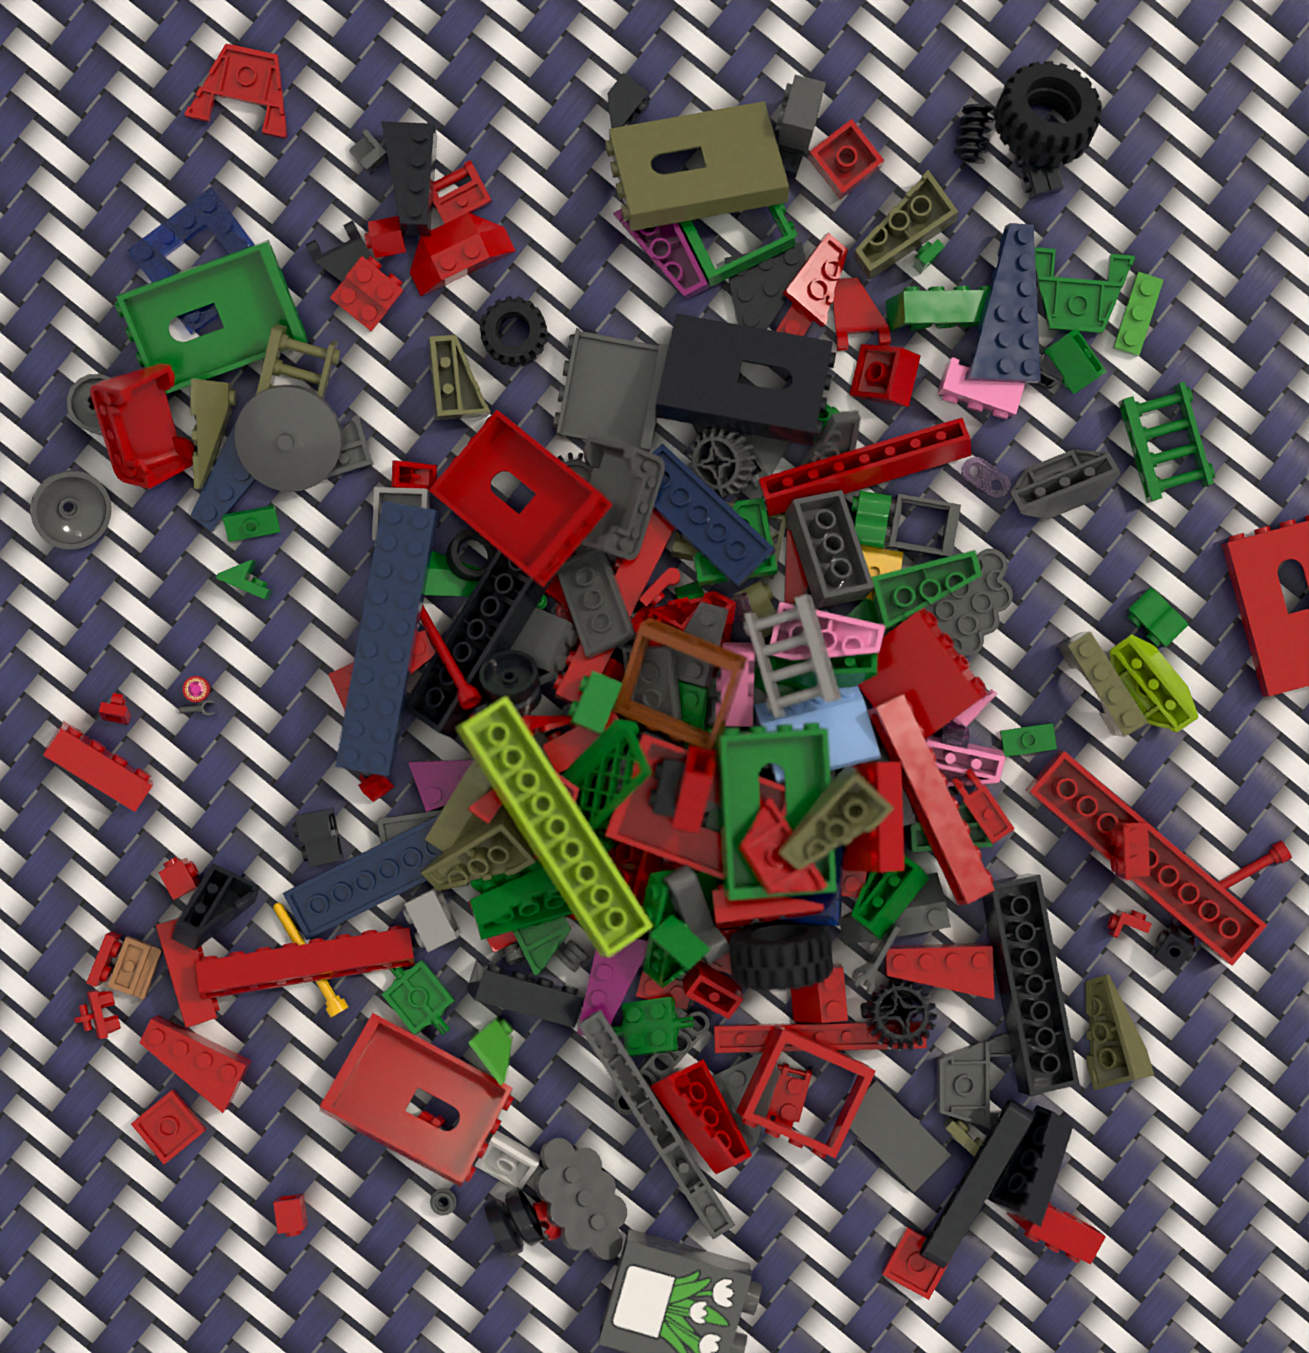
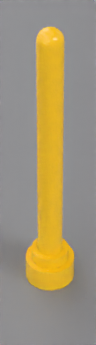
M274 904L273 910L291 941L298 945L306 944L283 904ZM327 979L315 981L327 1000L325 1002L327 1006L326 1011L330 1018L349 1007L344 998L341 999L339 995H335Z

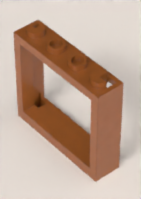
M648 618L640 624L622 681L623 684L613 711L626 716L625 720L638 721L645 724V727L649 730L667 733L673 740L686 741L693 744V746L713 750L716 748L715 734L723 733L748 657ZM650 639L732 672L712 733L631 700Z

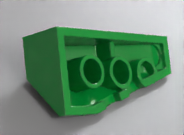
M432 551L424 596L469 597L479 581L460 579L452 573L447 564L446 556ZM461 562V563H462L465 567H467L468 569H471V570H478V569H480V568L475 567V566H473V565H470V564Z

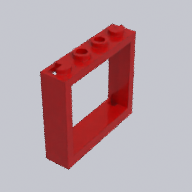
M776 1024L736 1112L743 1118L741 1122L748 1126L756 1128L758 1124L765 1127V1132L773 1137L779 1138L780 1135L788 1137V1142L796 1147L803 1148L804 1145L811 1147V1152L819 1157L826 1158L829 1155L836 1158L876 1070L863 1062ZM785 1043H789L858 1074L826 1144L754 1112Z

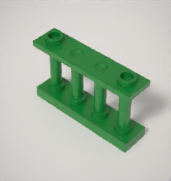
M1185 381L1175 385V393L1143 403L1135 402L1134 396L1118 402L1147 503L1162 499L1161 493H1164L1165 489L1196 480H1201L1202 487L1214 484V468L1211 463L1207 462L1191 402H1193L1192 391L1190 387H1186ZM1179 403L1183 419L1148 429L1142 427L1140 417H1142L1143 413ZM1186 429L1190 444L1156 454L1149 452L1147 445L1149 439ZM1191 454L1194 455L1197 470L1162 480L1160 477H1156L1154 468L1157 467V464Z

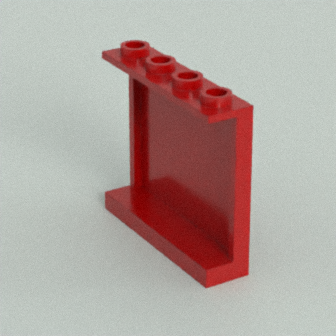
M925 608L917 611L882 638L878 653L877 675L858 684V686L873 707L904 694L905 698L913 706V716L916 722L924 730V739H927L988 693L985 691L986 686L982 679L974 676L969 669L970 664L962 654L959 655L954 649L951 637L940 630L937 626L938 621L930 611H926Z

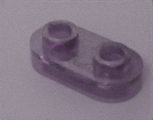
M969 458L962 465L961 475L963 479L987 496L998 499L1010 491L1011 481L1009 477L982 458ZM972 466L978 468L979 473L977 476L970 474ZM993 481H998L1001 484L999 490L992 488Z

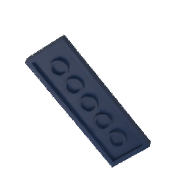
M662 443L652 452V454L661 457L665 463L664 475L653 509L738 588L775 553V548Z

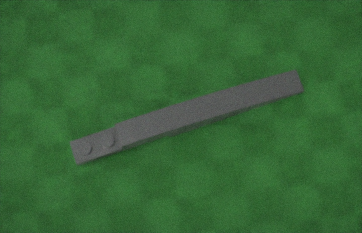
M598 1010L579 1022V1028L712 1239L717 1238L735 1226L602 1011Z

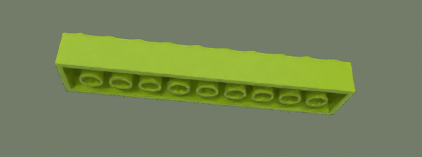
M508 697L499 699L457 726L455 729L599 955L601 957H610L653 926Z

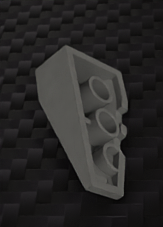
M937 872L927 874L929 880L895 921L901 928L896 937L951 927L946 900ZM853 911L839 918L844 945L879 940L856 922L851 916Z

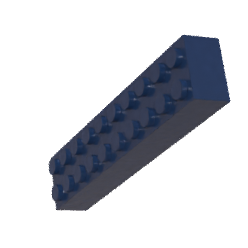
M387 501L382 503L335 767L384 776H391L393 773L439 512L436 510Z

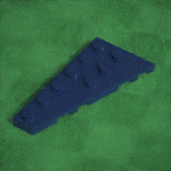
M1009 223L1003 231L997 254L999 256L997 267L992 273V286L986 296L977 331L979 335L976 347L973 348L970 358H972L970 370L966 373L965 380L1038 383L1041 381L1034 225Z

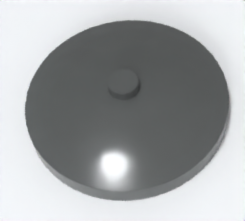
M278 385L261 391L242 409L235 427V445L243 466L257 481L272 489L294 492L311 488L330 474L341 454L342 430L334 410L321 396L304 387Z

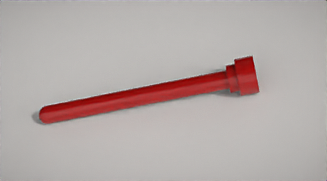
M423 605L420 622L458 688L457 699L463 709H470L481 701V696L475 687L467 684Z
M1280 840L1271 845L1272 848L1268 850V854L1217 883L1224 889H1228L1274 862L1276 864L1279 862L1285 863L1292 859V856L1286 845Z

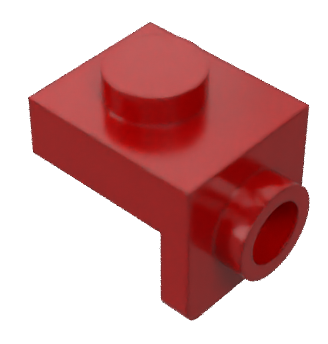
M1117 909L1116 914H1112L1107 924L1108 934L1118 938L1123 924L1149 933L1152 923L1145 920L1147 916L1135 910H1131L1130 914Z

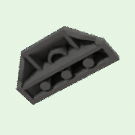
M1073 449L1026 468L1017 480L1015 487L1010 491V494L1021 514L1050 519L1097 500L1120 475V470L1109 452L1102 451L1099 453L1092 450Z

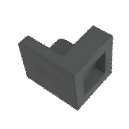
M365 129L362 131L364 137L350 148L349 151L367 173L371 175L388 160V155L376 139Z

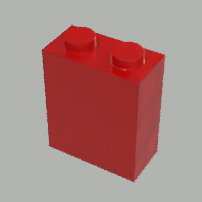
M689 746L685 763L686 768L682 775L676 800V813L673 818L672 828L686 833L694 832L699 834L713 779L716 751Z

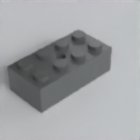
M839 490L792 500L785 514L816 609L865 599L874 588L843 491Z

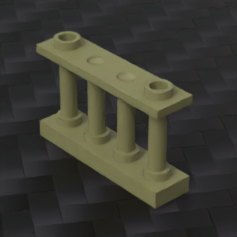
M276 324L271 329L257 394L265 389L274 387L275 376L282 374L319 385L317 394L325 400L332 366H337L341 350L337 349L339 341L333 340L329 344L328 349L290 339L289 335H285L287 327ZM289 349L325 359L322 375L283 364V361L279 360L281 350Z

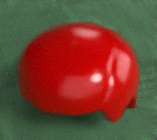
M543 1201L534 1202L533 1209L538 1219L542 1221L540 1225L546 1228L544 1233L548 1235V1241L558 1239L561 1236V1228L552 1225L548 1220V1204Z

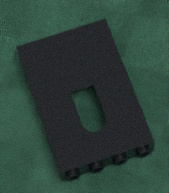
M676 314L657 396L655 417L813 446L815 436H821L823 421L818 420L819 413L825 414L828 398L823 397V392L830 389L832 375H828L827 372L828 368H834L836 353L831 352L833 341ZM742 362L784 369L791 374L792 384L787 389L775 390L738 383Z

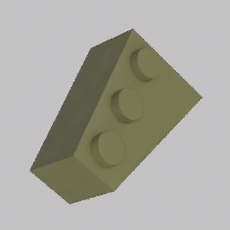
M457 336L429 337L427 343L435 420L488 416L490 413L489 407L485 403L480 387L473 376Z

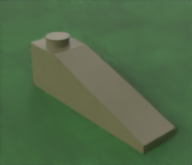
M475 759L425 838L427 842L443 852L483 822L467 810L469 806L493 789ZM503 803L501 804L497 812L505 808Z

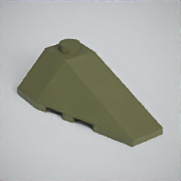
M191 379V415H194L197 425H194L192 430V439L194 445L198 446V451L193 453L194 489L199 491L203 490L212 471L232 415V408L237 404V392L233 390V386L229 383Z
M848 764L828 785L778 852L795 868L800 870L826 856L830 850L839 845H846L851 842V839L857 835L873 830L894 808L866 779Z
M505 807L496 812L488 824L484 821L424 867L421 870V874L437 891L467 885L468 881L483 878V881L492 879L494 875L506 873V875L516 874L536 862V858L533 857L534 851Z
M1110 975L1086 981V1013L1089 1015V1030L1086 1031V1039L1090 1040V1055H1087V1067L1093 1089L1098 1090L1154 1076L1147 1049Z

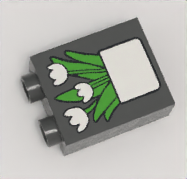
M628 1229L601 1323L598 1344L627 1353H744L747 1335L736 1332L742 1312L750 1315L755 1314L761 1295L762 1284L751 1281L750 1263Z

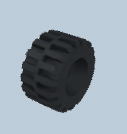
M509 296L506 297V300L501 301L499 299L495 301L496 304L493 307L490 305L486 309L487 313L486 315L483 314L481 319L482 325H480L481 340L487 352L494 360L499 361L500 364H508L511 367H517L519 364L524 366L527 365V362L536 360L537 355L541 354L544 350L548 333L545 319L539 308L535 307L531 301L523 300L522 297L512 299ZM521 318L527 322L530 333L524 343L518 346H507L501 342L498 331L501 324L507 319Z

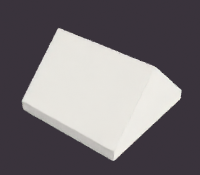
M496 1131L495 1135L492 1134L487 1143L489 1146L482 1159L478 1158L474 1166L514 1189L519 1187L522 1190L537 1168L540 1155Z

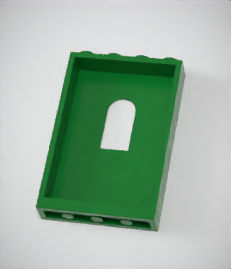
M269 239L116 296L118 300L115 302L116 310L120 317L124 316L128 327H125L130 342L135 341L138 348L136 357L140 366H145V368L157 364L171 366L175 375L174 386L169 390H165L166 394L190 386L191 379L206 380L265 358L271 329L276 324L287 327L285 335H289L290 339L304 343L308 341L307 334ZM215 304L224 328L185 342L177 341L171 336L169 324L173 318L206 305Z
M803 723V728L793 729V724L776 725L777 730L766 731V726L750 727V732H739V728L723 729V734H715L724 897L728 900L836 892L834 849L830 850L826 856L813 862L827 884V888L815 892L768 894L738 848L760 811L758 776L764 765L775 763L784 771L787 816L783 817L793 832L831 783L828 729L820 727L819 723Z

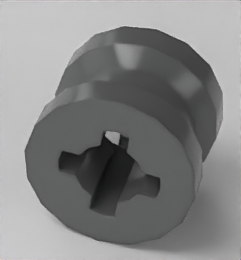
M572 939L567 942V947L563 951H559L556 954L559 960L573 972L579 969V964L582 961H586L589 958V955Z

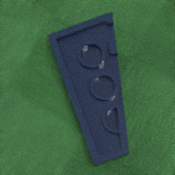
M237 420L191 513L193 518L212 533L223 521V515L228 514L256 481L243 466L236 450L235 427Z

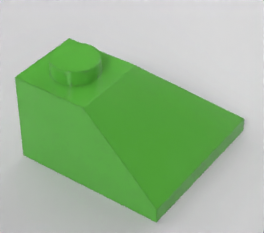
M496 1016L472 1034L468 1043L498 1083L502 1085L509 1071L513 1035L511 1033L513 1029L505 1018L500 1020Z

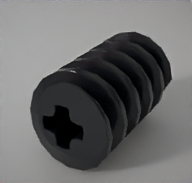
M984 104L963 106L962 113L964 116L960 118V123L963 126L958 128L960 136L955 141L958 145L953 150L955 156L969 163L985 164L986 160L980 158L979 154H986L988 151L981 147V144L990 142V139L984 137L983 134L992 132V129L985 126V124L994 122V118L988 116V113L995 112L994 108Z

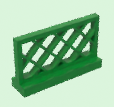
M616 719L561 775L579 788L578 793L582 790L580 805H578L577 801H575V805L584 819L586 811H591L588 825L592 831L652 774L635 736L640 731L636 722ZM627 743L630 745L628 757L623 756L624 746ZM614 757L612 772L609 773L607 772V766ZM622 759L627 760L625 774L619 775ZM637 762L641 771L633 778L634 763ZM598 774L596 788L593 789L591 788L592 779ZM606 775L611 776L608 792L603 791ZM622 778L624 779L622 790L616 794L618 779ZM590 791L595 792L592 808L587 807ZM602 794L607 795L606 806L600 810Z

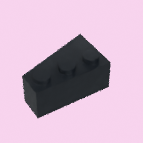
M212 863L176 921L171 939L193 950H197L255 903L260 886Z

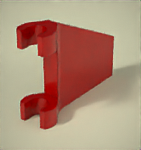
M858 277L838 279L833 293L835 294L833 309L837 351H848L847 334L878 332V344L880 346H890L889 326Z

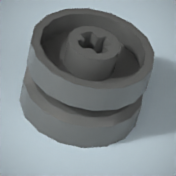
M88 374L78 379L70 388L67 396V410L71 419L80 428L102 436L90 388L92 385L111 377L102 374Z

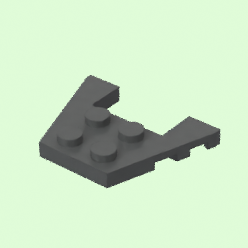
M1007 1032L937 1058V1111L939 1113L987 1128L992 1127L1001 1110L990 1111V1057L1012 1056Z

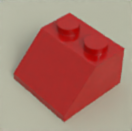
M861 344L849 395L882 404L909 407L921 355L902 347Z
M834 964L830 976L821 983H815L809 987L804 986L800 989H790L794 1022L828 1023L848 1021L844 969L841 964Z

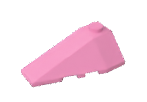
M780 602L777 614L793 609L794 605ZM816 610L829 657L879 653L885 630L884 625ZM795 619L775 625L770 644L801 635V632L804 631L802 621ZM805 645L772 655L794 661L806 660L812 657L809 646L806 647Z

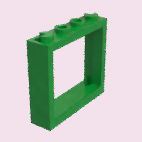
M783 203L767 206L782 238L718 269H715L692 221L678 222L709 287L796 246L795 236L798 234L793 222H787L784 216L786 209Z

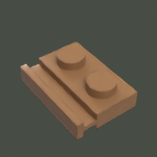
M127 936L107 987L131 996L134 995L142 1000L146 999L163 949Z

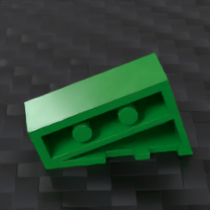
M671 915L649 934L643 971L661 988H664L685 971H688L711 949L690 931L684 921L677 920Z

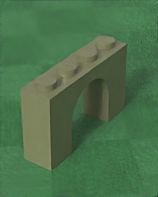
M1091 631L1079 632L1057 646L1069 667L1079 670L1095 691L1104 708L1099 714L1113 736L1126 737L1148 723Z

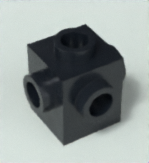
M1171 923L1167 931L1161 930L1155 941L1157 946L1155 947L1154 959L1178 971L1185 960L1189 962L1196 951V947H1194L1195 936L1183 926L1177 927Z

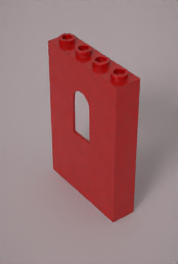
M498 410L487 418L482 428L468 441L466 447L452 460L450 466L435 480L433 486L429 489L433 495L542 587L547 584L613 505L602 493ZM504 471L511 473L536 493L520 514L492 492L491 482L498 473Z
M1309 515L1305 516L1306 521L1296 524L1295 519L1279 523V529L1271 531L1270 527L1266 526L1255 529V535L1245 538L1244 533L1229 536V542L1221 544L1262 696H1273L1309 686V609L1288 614L1277 573L1278 567L1283 561L1287 559L1298 561L1303 568L1309 590Z
M642 733L638 743L652 774L612 812L605 836L723 879L721 833L702 826L700 827L699 834L682 832L679 829L672 828L673 817L655 814L652 812L653 807L648 806L651 789L657 790L659 780L654 779L657 762L663 763V759L668 758L686 763L688 750ZM715 760L713 779L707 800L719 804L717 760ZM637 762L634 763L633 778L641 771ZM682 776L678 780L674 791L675 806ZM758 776L760 809L764 802L772 798L782 816H786L785 786Z
M372 1013L320 1105V1112L461 1187L464 1181L470 1182L476 1170L472 1166L476 1158L482 1159L489 1146L485 1142L489 1133L495 1135L502 1121L498 1117L502 1109L508 1111L514 1099L510 1095L513 1087L505 1083L500 1085L494 1077ZM417 1088L456 1108L460 1116L457 1127L450 1131H443L405 1111Z

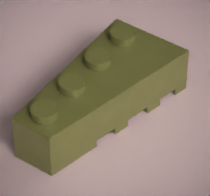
M929 170L923 174L922 178L906 193L896 207L894 206L888 213V216L855 249V261L869 280L957 222L958 210Z

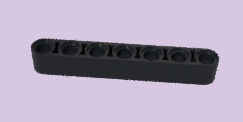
M1008 1099L925 1239L919 1256L942 1269L948 1265L1031 1124L1034 1111L1012 1099Z

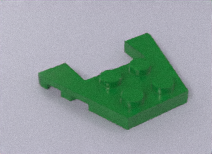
M1035 247L1036 279L1048 329L1071 332L1077 328L1081 333L1102 334L1121 288L1126 281L1128 272L1135 260V256L1110 254L1107 281L1054 277L1056 249Z

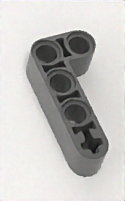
M684 865L663 878L664 883L668 886V895L678 920L684 921L690 931L711 949L701 959L707 965H710L729 953V944L714 925L699 882L688 865Z

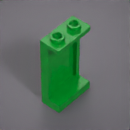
M691 868L699 882L710 914L714 913L712 891L717 890V886L724 885L723 879ZM676 870L650 873L642 910L653 926L650 928L652 932L660 925L661 921H665L669 916L673 915L678 919L668 895V886L663 881V878Z

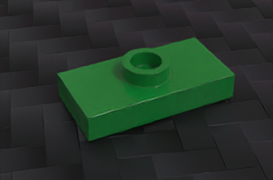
M275 505L224 514L222 517L229 542L281 532Z
M1053 723L1000 730L1002 750L1005 757L1057 749Z

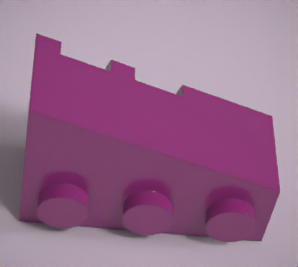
M474 759L408 762L426 812L447 804Z

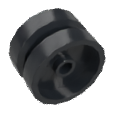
M505 650L491 655L483 662L479 670V678L486 707L506 696L520 718L530 714L538 707L542 699V689L538 667L533 657L522 651Z
M517 1187L507 1192L505 1203L496 1198L485 1204V1213L491 1229L508 1257H513L523 1252V1240L530 1246L544 1241V1233L537 1215L521 1188Z

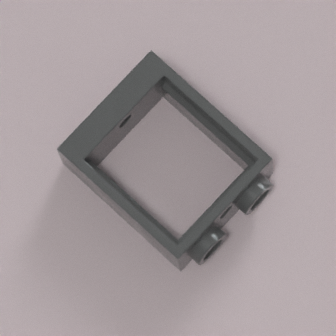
M897 494L895 500L891 499L889 515H892L891 526L887 525L885 541H888L887 548L944 558L952 556L961 504ZM902 504L946 511L940 549L896 541Z

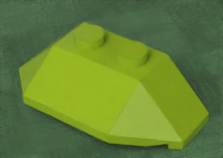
M1131 634L1110 649V663L1148 724L1170 729V731L1177 733L1199 718L1189 687L1154 645Z

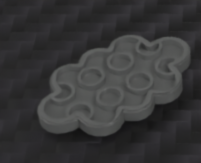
M985 549L977 554L982 573L981 577L924 607L926 611L933 613L938 621L937 626L943 633H947L951 637L954 649L959 655L962 654L964 657L975 655L982 649L984 635L990 634L998 628L1000 623L999 612L1005 610L1013 599L1010 585L1003 580L1008 569V562L1005 555L996 549Z
M563 1138L547 1141L540 1152V1159L545 1170L538 1175L535 1181V1190L541 1201L548 1204V1220L552 1225L561 1228L562 1241L570 1250L583 1251L589 1249L590 1253L599 1260L615 1258L622 1249L623 1240L618 1228L625 1223L627 1207L622 1198L615 1195L616 1183L611 1174L602 1171L600 1156L593 1149L580 1148L575 1150L571 1143Z

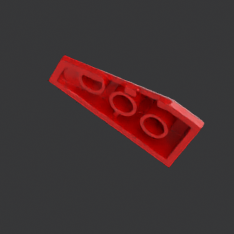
M724 885L717 886V890L712 891L717 929L751 925L753 919H759L760 922H772L780 919L782 915H785V918H796L821 914L824 911L823 904L784 896L728 900L724 897Z

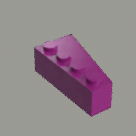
M621 209L613 213L620 224L686 300L709 289L708 283L678 223L631 231L629 221L623 220Z
M643 936V938L634 939L610 957H601L597 950L595 951L580 1022L596 1011L601 1010L608 1023L611 1024L646 955L648 937ZM578 1026L577 1034L584 1036L583 1032Z

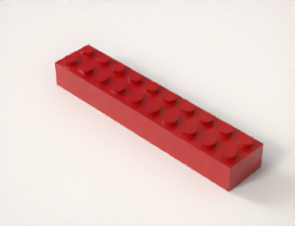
M1059 750L1025 789L1026 792L1110 864L1111 856H1115V845H1111L1110 830L1114 829V823L1146 822L1065 751ZM1148 823L1150 876L1131 877L1130 881L1182 926L1191 931L1196 938L1224 962L1233 966L1267 925Z

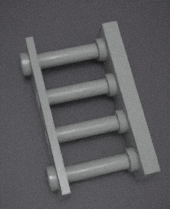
M809 595L795 598L797 605H794L793 609L759 620L756 613L744 614L746 618L744 629L747 636H751L768 694L766 705L769 713L773 714L774 718L786 716L784 707L817 697L824 698L825 703L841 700L812 596ZM795 619L802 621L804 631L801 632V635L765 645L761 630ZM802 645L809 646L812 657H809L808 661L773 671L769 659L770 655ZM809 671L817 673L819 683H817L816 687L780 697L777 681Z

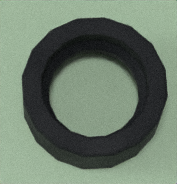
M466 529L457 534L448 545L446 553L447 564L452 573L460 579L479 581L498 549L475 529ZM467 540L479 542L487 552V562L478 570L468 569L458 558V549Z

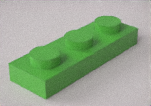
M1141 272L1136 274L1113 349L1135 356L1140 355L1164 281L1163 279Z

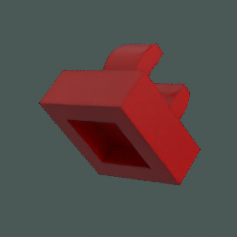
M113 693L110 703L101 702L99 714L102 720L129 725L131 714L128 707L125 706L126 699H123V694Z
M362 774L359 776L362 783L358 786L372 802H375L394 788L393 783L387 776L372 774L368 778Z

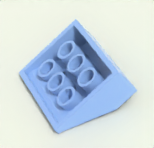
M858 686L838 687L841 700L825 703L824 698L817 697L784 707L786 716L781 718H774V715L769 713L766 702L754 705L755 726H766V731L777 730L776 725L793 724V729L803 728V723H819L820 727L827 728L830 770L843 768L848 764L852 766L880 759V752L866 705ZM769 763L777 783L784 782L783 769L775 763Z

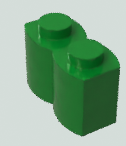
M860 491L858 497L853 496L851 512H855L853 524L861 546L883 549L892 496Z
M1152 587L1148 588L1126 609V612L1129 614L1127 619L1136 628L1141 626L1148 633L1145 637L1155 647L1159 645L1162 648L1167 647L1189 625Z

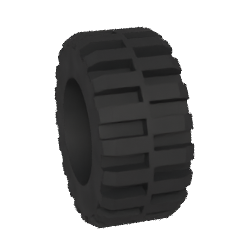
M1045 61L1043 64L1034 62L1030 63L1028 67L1027 65L1017 69L1016 73L1011 74L996 105L994 120L996 132L1001 134L1000 140L1004 146H1009V151L1012 154L1020 155L1022 157L1021 160L1027 163L1030 160L1035 162V165L1044 166V164H1049V167L1059 166L1061 162L1063 165L1068 164L1084 154L1100 124L1102 103L1098 100L1100 96L1096 88L1091 87V81L1087 77L1083 78L1081 72L1077 69L1071 70L1067 68L1068 65L1060 63L1056 65L1053 64V61ZM1042 105L1052 108L1062 115L1066 122L1054 123L1046 121L1037 116L1029 106Z
M804 920L760 922L736 930L729 939L731 974L734 981L744 988L764 991L800 989L804 986L809 987L815 983L823 982L833 971L831 934L826 926L821 923L817 924L814 921L807 922Z

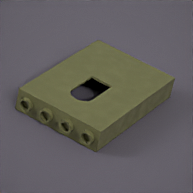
M765 101L609 129V140L605 141L608 157H613V162H610L613 178L618 177L619 183H616V192L618 199H623L624 205H621L624 221H629L631 231L788 203L789 185ZM701 147L706 165L705 168L663 175L656 173L652 169L651 162L656 156Z

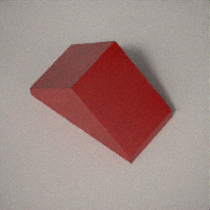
M392 461V488L429 490L437 478V465Z

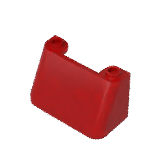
M153 365L100 381L90 388L92 402L113 471L117 478L124 483L151 489L193 465L195 446L190 440L177 435L165 390H169L174 386L175 375L170 365Z

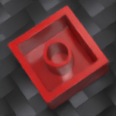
M852 119L812 149L808 156V160L840 200L882 168L885 161Z

